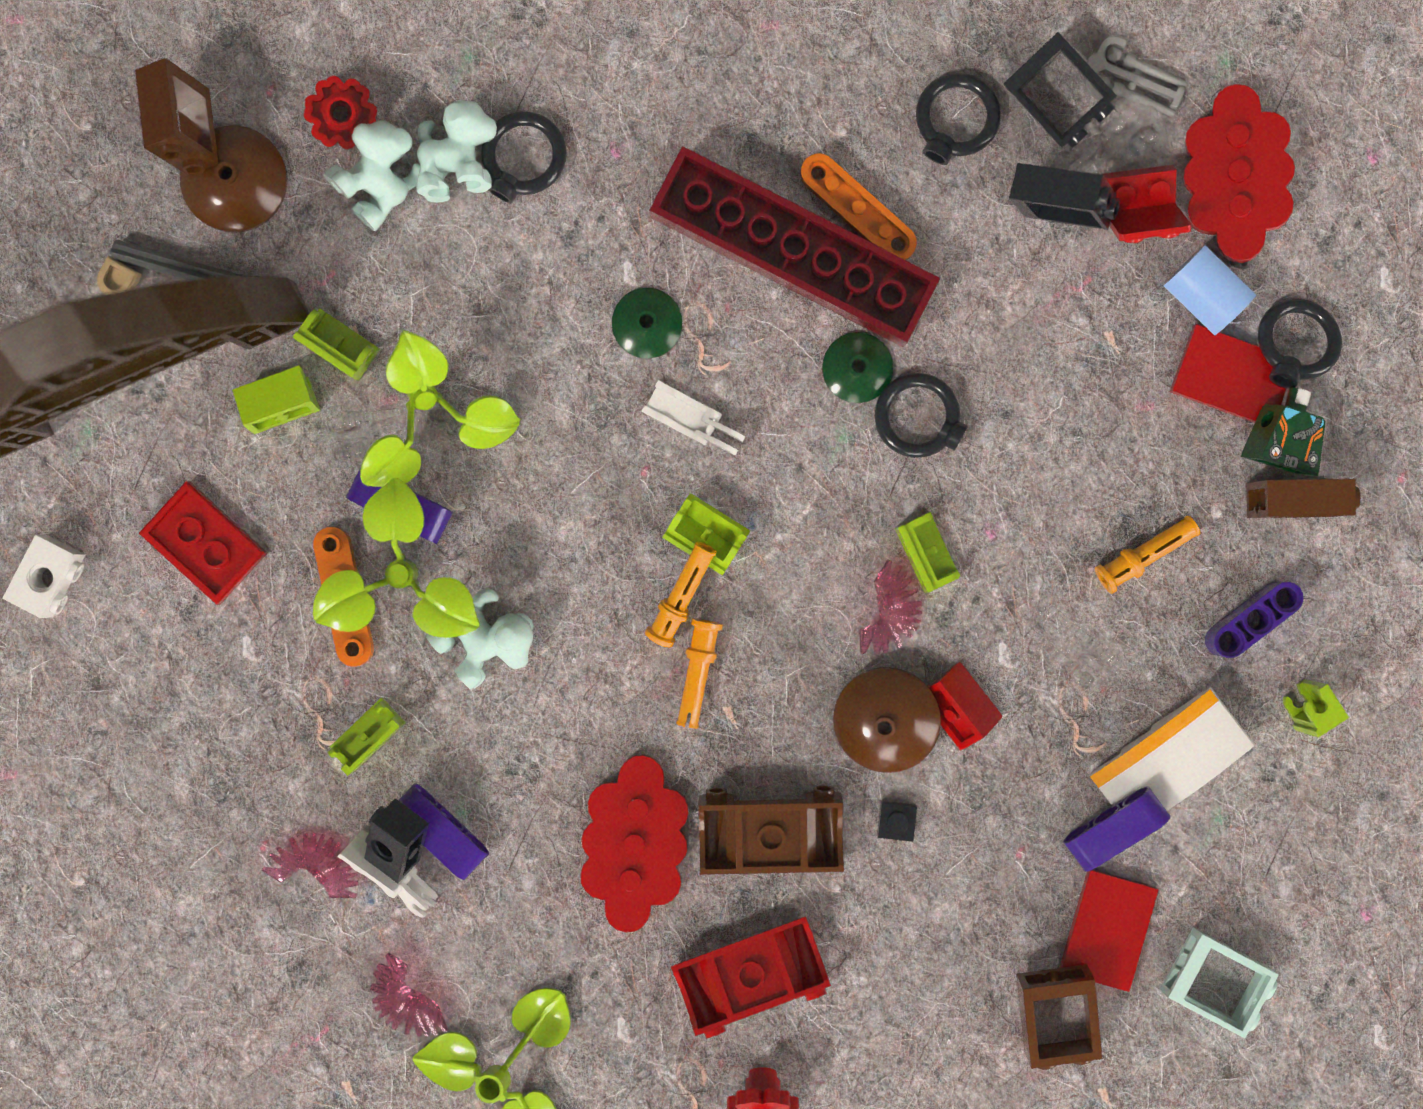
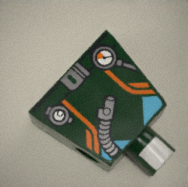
M1290 387L1285 405L1265 404L1260 410L1243 448L1241 457L1294 474L1318 476L1326 422L1323 417L1306 412L1311 392Z

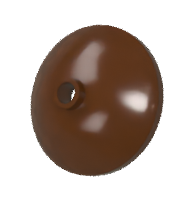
M236 125L215 128L219 164L206 169L198 175L188 176L180 171V187L183 198L188 208L200 221L216 230L230 233L253 230L270 220L284 200L288 180L285 162L277 147L256 130ZM228 168L232 169V176L227 180H223V171Z
M879 667L862 672L847 683L837 699L834 708L833 724L840 746L853 761L872 771L894 773L914 767L929 755L939 736L941 716L934 694L920 678L902 669ZM882 721H887L891 724L892 729L882 731L878 724Z

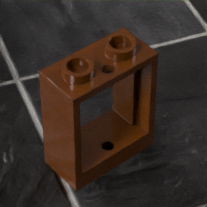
M167 58L136 69L135 76L144 148L188 176L201 174L206 169L218 165L209 88ZM177 110H178V115H179L180 131H179Z
M1356 479L1265 480L1246 483L1247 518L1356 516V508L1360 506L1361 494L1359 488L1356 487Z
M1087 964L1016 974L1024 1052L1031 1069L1048 1070L1056 1067V1065L1071 1063L1085 1065L1093 1060L1103 1059L1095 979ZM1083 995L1087 1039L1038 1045L1033 1001Z

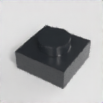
M881 801L877 837L913 842L917 805Z

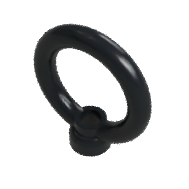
M951 73L935 79L923 90L917 102L916 122L920 134L927 142L923 149V154L931 161L940 165H947L952 156H967L982 150L993 140L1000 126L1001 111L997 96L988 84L970 74ZM950 88H965L977 94L983 101L987 113L986 123L982 131L975 138L964 142H955L950 136L936 132L930 120V109L934 99L941 92Z
M515 112L495 122L497 126L496 136L491 141L483 143L481 149L483 167L488 170L492 180V187L488 191L500 200L512 204L517 195L536 194L550 187L561 175L566 162V144L560 130L549 119L533 112ZM519 126H530L540 130L547 136L552 147V160L547 170L539 177L527 181H520L513 175L502 171L497 164L495 155L497 143L503 134Z
M1287 299L1276 303L1266 311L1259 324L1258 343L1263 356L1273 367L1269 379L1280 387L1295 388L1300 379L1319 377L1327 373L1336 364L1342 350V335L1337 322L1326 309L1309 300ZM1289 313H1302L1315 319L1323 328L1327 338V349L1324 356L1319 361L1309 365H1301V362L1292 356H1282L1273 341V328L1279 318Z
M909 373L894 379L883 389L875 406L874 418L879 436L890 449L906 457H928L940 452L945 447L955 451L968 427L960 422V407L952 389L941 379L926 373ZM912 387H923L936 393L942 400L946 411L945 423L939 434L932 440L920 444L909 443L899 438L892 430L889 422V409L892 401L900 392Z

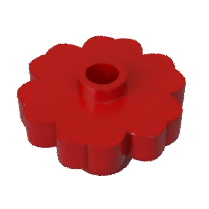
M330 76L326 80L318 81L315 86L316 94L309 95L305 99L304 118L307 122L314 124L311 130L312 136L321 141L326 147H332L338 142L343 149L349 150L356 146L352 140L354 128L361 123L371 124L376 122L377 107L367 102L370 91L354 78H350L344 83L337 76ZM342 106L346 108L348 112L346 119L338 120L334 117L333 112L336 107Z
M758 1067L749 1070V1077L745 1079V1090L736 1091V1095L727 1097V1109H799V1098L790 1096L789 1091L781 1090V1081L777 1078L776 1070Z

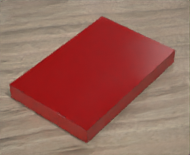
M1196 324L1193 325L1169 392L1255 423L1261 408L1265 404L1281 405L1287 388L1280 387L1269 379L1273 367L1267 362L1259 346L1220 332L1214 335L1208 328Z
M186 481L139 532L146 541L216 605H221L268 553L190 481Z
M1094 869L1088 871L1059 968L1087 964L1095 979V983L1130 992L1159 889Z

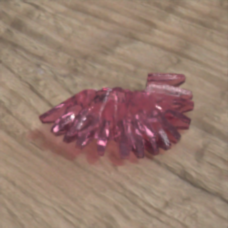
M887 559L874 580L880 619L877 624L859 630L861 654L866 653L871 642L873 643L875 654H880L881 647L883 653H888L890 638L897 648L902 647L903 644L898 632L911 639L913 635L908 629L913 631L918 629L911 623H920L921 621L910 617V615L922 614L921 610H916V608L922 606V601H905V599L919 592L918 588L904 590L913 579L912 577L905 579L908 574L906 570L900 574L903 567L899 564L891 570L892 561Z
M308 833L303 834L302 850L294 837L288 839L294 855L278 846L276 850L280 856L271 853L270 857L281 866V869L262 868L263 872L280 883L291 877L298 869H306L324 886L329 898L357 897V893L347 891L345 888L358 886V880H348L358 876V873H348L353 869L350 865L340 867L344 863L340 858L331 861L342 845L337 842L331 846L334 838L330 837L323 846L324 834L321 835L318 842L317 833L312 834L310 842Z
M388 952L385 957L389 966L379 963L377 965L378 970H375L373 973L381 983H372L370 990L381 994L372 998V1003L378 1004L374 1008L375 1011L383 1010L379 1017L382 1018L390 1014L385 1024L388 1025L390 1022H393L392 1029L395 1031L403 1019H405V1035L410 1034L413 1025L417 1037H421L422 1033H424L425 1037H429L430 1032L433 1036L439 1034L438 1027L443 1032L449 1030L439 1005L419 991L410 989L403 981L406 978L408 964Z

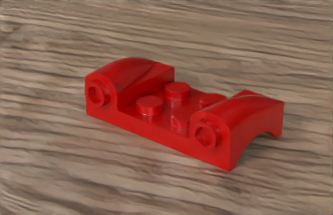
M806 916L671 966L682 993L695 1036L704 1033L706 1039L726 1032L724 1025L805 996L806 1001H810L827 994L825 988L831 986Z

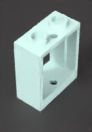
M1193 927L1160 990L1175 1002L1246 1038L1248 1032L1253 1031L1258 1025L1261 1016L1259 1011L1265 1000L1270 999L1277 988L1276 979L1279 975L1268 966ZM1211 948L1255 971L1232 1017L1187 994Z

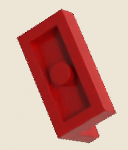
M961 662L954 664L941 678L928 685L940 709L941 726L960 751L983 739L1002 719L1000 711Z

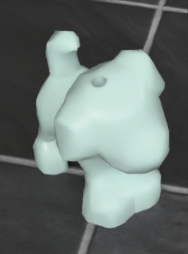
M457 100L449 104L444 110L443 124L448 134L447 138L443 140L432 139L431 135L435 127V123L432 120L423 121L418 127L420 146L417 150V157L421 167L417 179V192L425 196L429 202H445L450 199L449 186L444 181L448 172H456L458 183L460 184L465 181L467 191L481 193L486 192L492 187V180L488 170L482 169L480 163L475 161V147L491 141L496 136L497 126L495 120L486 115L476 102Z
M385 120L376 121L371 124H358L354 128L352 140L361 154V159L351 169L344 170L335 165L327 169L323 174L329 184L337 192H343L346 198H350L361 189L371 195L369 202L365 200L357 202L351 207V210L363 224L370 227L373 231H376L383 224L393 207L405 200L408 191L417 186L421 167L418 163L413 164L410 174L404 178H400L391 171V164L402 158L410 150L412 138L406 130L396 128Z
M489 588L477 592L473 598L476 614L480 622L479 628L471 633L459 636L467 655L463 662L455 669V673L469 689H475L483 683L486 677L482 670L483 664L495 656L501 658L511 668L519 669L525 667L528 663L529 648L533 642V622L524 613L518 612L516 614L509 613L503 615L496 620L493 626L486 622L481 610L486 603L496 602L499 598L497 593ZM429 634L426 635L429 643L440 654L443 652L446 654L454 647V637L443 638Z

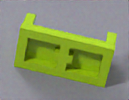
M321 308L318 311L313 309L292 337L357 381L361 379L380 348Z
M300 365L232 389L242 424L253 434L321 411L308 376L305 377Z
M689 493L662 538L691 555L696 542H702L716 550V554L708 567L723 576L749 535L750 530L692 493Z
M931 512L894 528L924 593L932 592L960 577Z
M1307 679L1297 683L1299 694L1304 697L1301 707H1295L1288 696L1283 697L1284 707L1295 722L1292 726L1298 732L1319 738L1349 719L1348 714L1326 683Z
M381 697L330 746L331 749L328 751V754L331 758L336 757L343 764L341 770L349 776L360 768L406 722Z

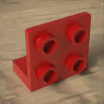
M1173 164L1102 174L1117 194L1116 198L1120 200L1118 215L1115 220L1111 219L1110 228L1119 241L1138 243L1143 241L1144 238L1159 236L1170 239L1178 237L1181 233L1191 232V223L1176 204L1177 169Z

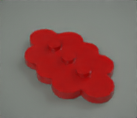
M1241 84L1230 85L1221 90L1214 99L1212 116L1199 118L1189 127L1186 133L1185 147L1191 160L1185 167L1183 177L1185 187L1193 195L1189 201L1187 211L1192 227L1202 234L1216 235L1220 253L1224 258L1237 263L1248 262L1257 257L1264 247L1266 231L1279 229L1291 217L1294 202L1287 187L1295 173L1294 160L1285 152L1291 137L1289 123L1283 116L1275 112H1261V103L1254 89Z
M645 754L634 755L625 761L621 766L618 782H604L593 790L588 800V813L593 821L584 829L581 838L582 847L589 857L583 864L580 873L581 884L590 896L605 900V917L609 924L616 930L625 933L635 932L646 924L651 912V905H665L678 895L681 887V874L677 865L685 858L688 849L687 839L680 830L686 823L689 814L688 803L684 795L678 790L664 787L665 779L662 766L656 759Z

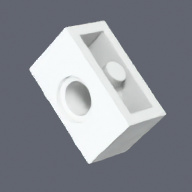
M35 535L2 599L39 618L54 617L66 605L68 596L65 594L71 582H76L84 569L82 561L86 554L49 535ZM46 569H49L53 575V582L49 587L45 586L42 580V575Z

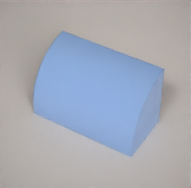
M1206 245L1187 260L1164 285L1214 335L1234 320L1257 296Z

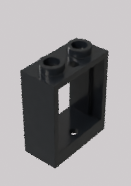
M1059 32L1003 83L1005 88L1061 149L1067 144L1071 148L1075 147L1088 134L1084 128L1091 121L1096 119L1100 123L1116 108L1112 102L1117 98V95ZM1060 53L1072 63L1103 97L1063 135L1022 91Z
M1017 163L1009 195L1010 201L1026 218L1109 230L1111 219H1116L1120 205L1119 198H1116L1117 194L1104 175Z

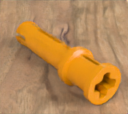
M1187 515L1184 519L1133 550L1131 548L1123 549L1120 551V556L1104 566L1101 564L1097 565L1094 568L1095 573L1104 588L1110 594L1117 592L1119 585L1132 577H1141L1145 572V567L1169 554L1195 536H1199L1200 529L1193 518Z
M702 542L695 543L694 549L669 597L660 601L658 605L660 611L652 626H648L644 632L653 642L664 647H673L676 641L674 635L681 622L687 620L689 616L687 607L712 558L716 554V550Z
M692 618L691 624L694 626L691 645L685 651L686 657L690 660L676 724L685 727L687 715L691 713L689 728L698 729L709 665L717 659V653L714 652L718 631L723 629V624Z

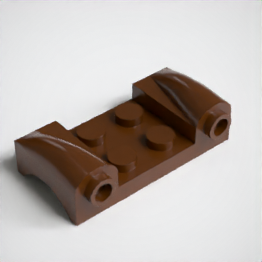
M828 785L815 786L813 792L806 794V799L734 800V795L727 793V789L720 787L709 788L706 790V794L699 796L700 875L844 872L843 799L840 792L834 791V787Z

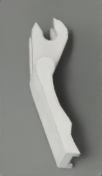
M657 381L656 389L647 405H644L642 409L643 413L706 446L707 442H710L736 455L737 449L711 436L716 428L741 442L745 439V436L718 423L722 416L721 413L663 382Z
M364 830L360 831L337 857L348 863L357 872L374 881L389 897L395 898L399 895L409 910L415 915L425 917L427 915L425 911L429 908L428 906L434 907L436 905L434 901L438 898L436 892L416 875L417 869L415 867L397 884L365 860L367 847L365 839L368 833Z

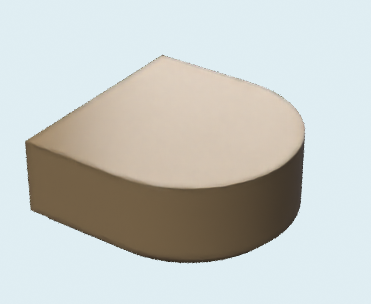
M107 256L97 275V284L102 293L136 288L142 274Z

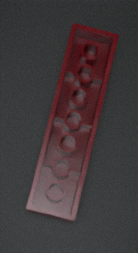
M684 146L681 147L649 209L651 219L901 347L908 343L941 279Z

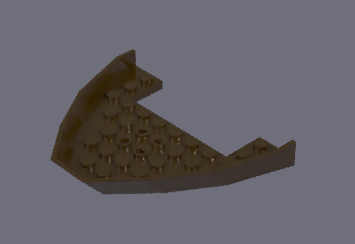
M219 276L153 284L67 300L0 329V458L53 436L54 433L47 421L223 344L231 342L249 350L300 328L309 312L297 284L285 277Z

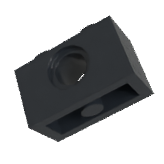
M395 798L386 808L383 806L379 807L369 820L371 825L370 832L365 839L367 847L364 859L398 884L421 860L429 823Z

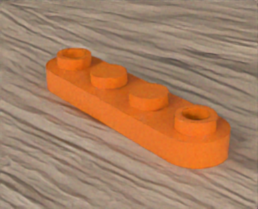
M821 153L813 154L805 159L800 173L805 187L862 238L904 260H908L913 255L917 246L914 232L829 156ZM814 169H821L824 171L825 177L821 180H816L811 172ZM895 239L901 240L904 244V249L901 251L894 250L891 242Z
M326 527L320 530L314 538L313 548L321 585L328 577L339 571L354 570L358 572L351 539L347 532L338 527ZM329 538H333L337 544L333 551H328L325 546ZM369 624L362 629L351 632L331 628L336 654L342 663L347 666L356 667L367 663L371 659L374 652V644ZM351 642H355L359 646V653L356 656L351 655L348 651V646Z

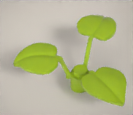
M402 330L398 343L388 360L386 377L392 388L406 393L409 401L406 403L408 410L407 438L403 442L396 435H387L373 443L361 464V481L366 486L383 487L392 478H399L404 483H408L417 475L421 466V457L416 449L410 447L414 441L415 409L429 410L436 402L440 403L458 422L463 423L458 432L460 440L467 446L476 449L491 448L503 443L517 430L521 420L506 400L493 395L481 396L473 400L466 408V416L458 413L443 398L442 394L437 392L434 386L443 382L448 373V362L442 351L426 338L413 332Z
M392 478L372 495L363 510V524L373 539L380 542L391 540V546L397 559L387 566L384 579L364 586L362 576L354 570H344L332 574L323 582L315 596L313 619L318 624L339 631L351 632L362 629L371 622L376 610L375 600L368 592L389 584L397 589L412 586L416 595L422 599L415 605L412 614L417 626L425 633L436 637L452 638L475 631L479 628L480 622L476 614L472 595L461 581L451 577H440L428 584L425 593L421 590L417 581V566L412 561L405 559V555L398 545V540L409 543L419 538L424 527V513L413 490L399 478Z
M540 988L523 996L517 1002L512 1012V1024L518 1031L525 1033L524 1037L502 1066L492 1065L483 1074L481 1066L474 1063L477 1058L476 1046L467 1036L458 1032H446L437 1036L417 1052L412 1060L426 1077L447 1090L464 1091L469 1089L475 1082L476 1095L485 1103H495L499 1100L504 1102L506 1099H512L506 1102L502 1109H556L550 1097L542 1091L534 1090L523 1097L519 1091L507 1092L506 1090L511 1084L508 1068L530 1038L535 1044L544 1048L557 1046L566 1038L571 1026V1016L566 996L561 990L554 988Z

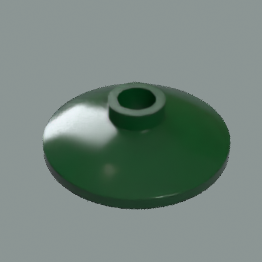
M639 288L626 294L616 305L612 315V331L617 343L630 355L642 359L657 358L669 352L678 342L682 332V315L676 302L665 292L655 288ZM645 315L653 318V324L649 328H644L640 325V319Z
M863 332L848 333L837 338L827 349L822 362L823 378L829 390L838 398L850 403H865L877 398L890 383L893 374L892 357L884 343L875 336ZM855 360L864 362L865 370L863 372L857 373L852 369V363Z

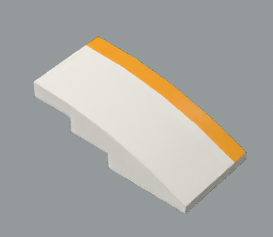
M1210 687L1151 726V730L1123 747L1120 754L1092 771L1090 778L1112 806L1135 791L1149 786L1168 811L1253 748L1254 743Z

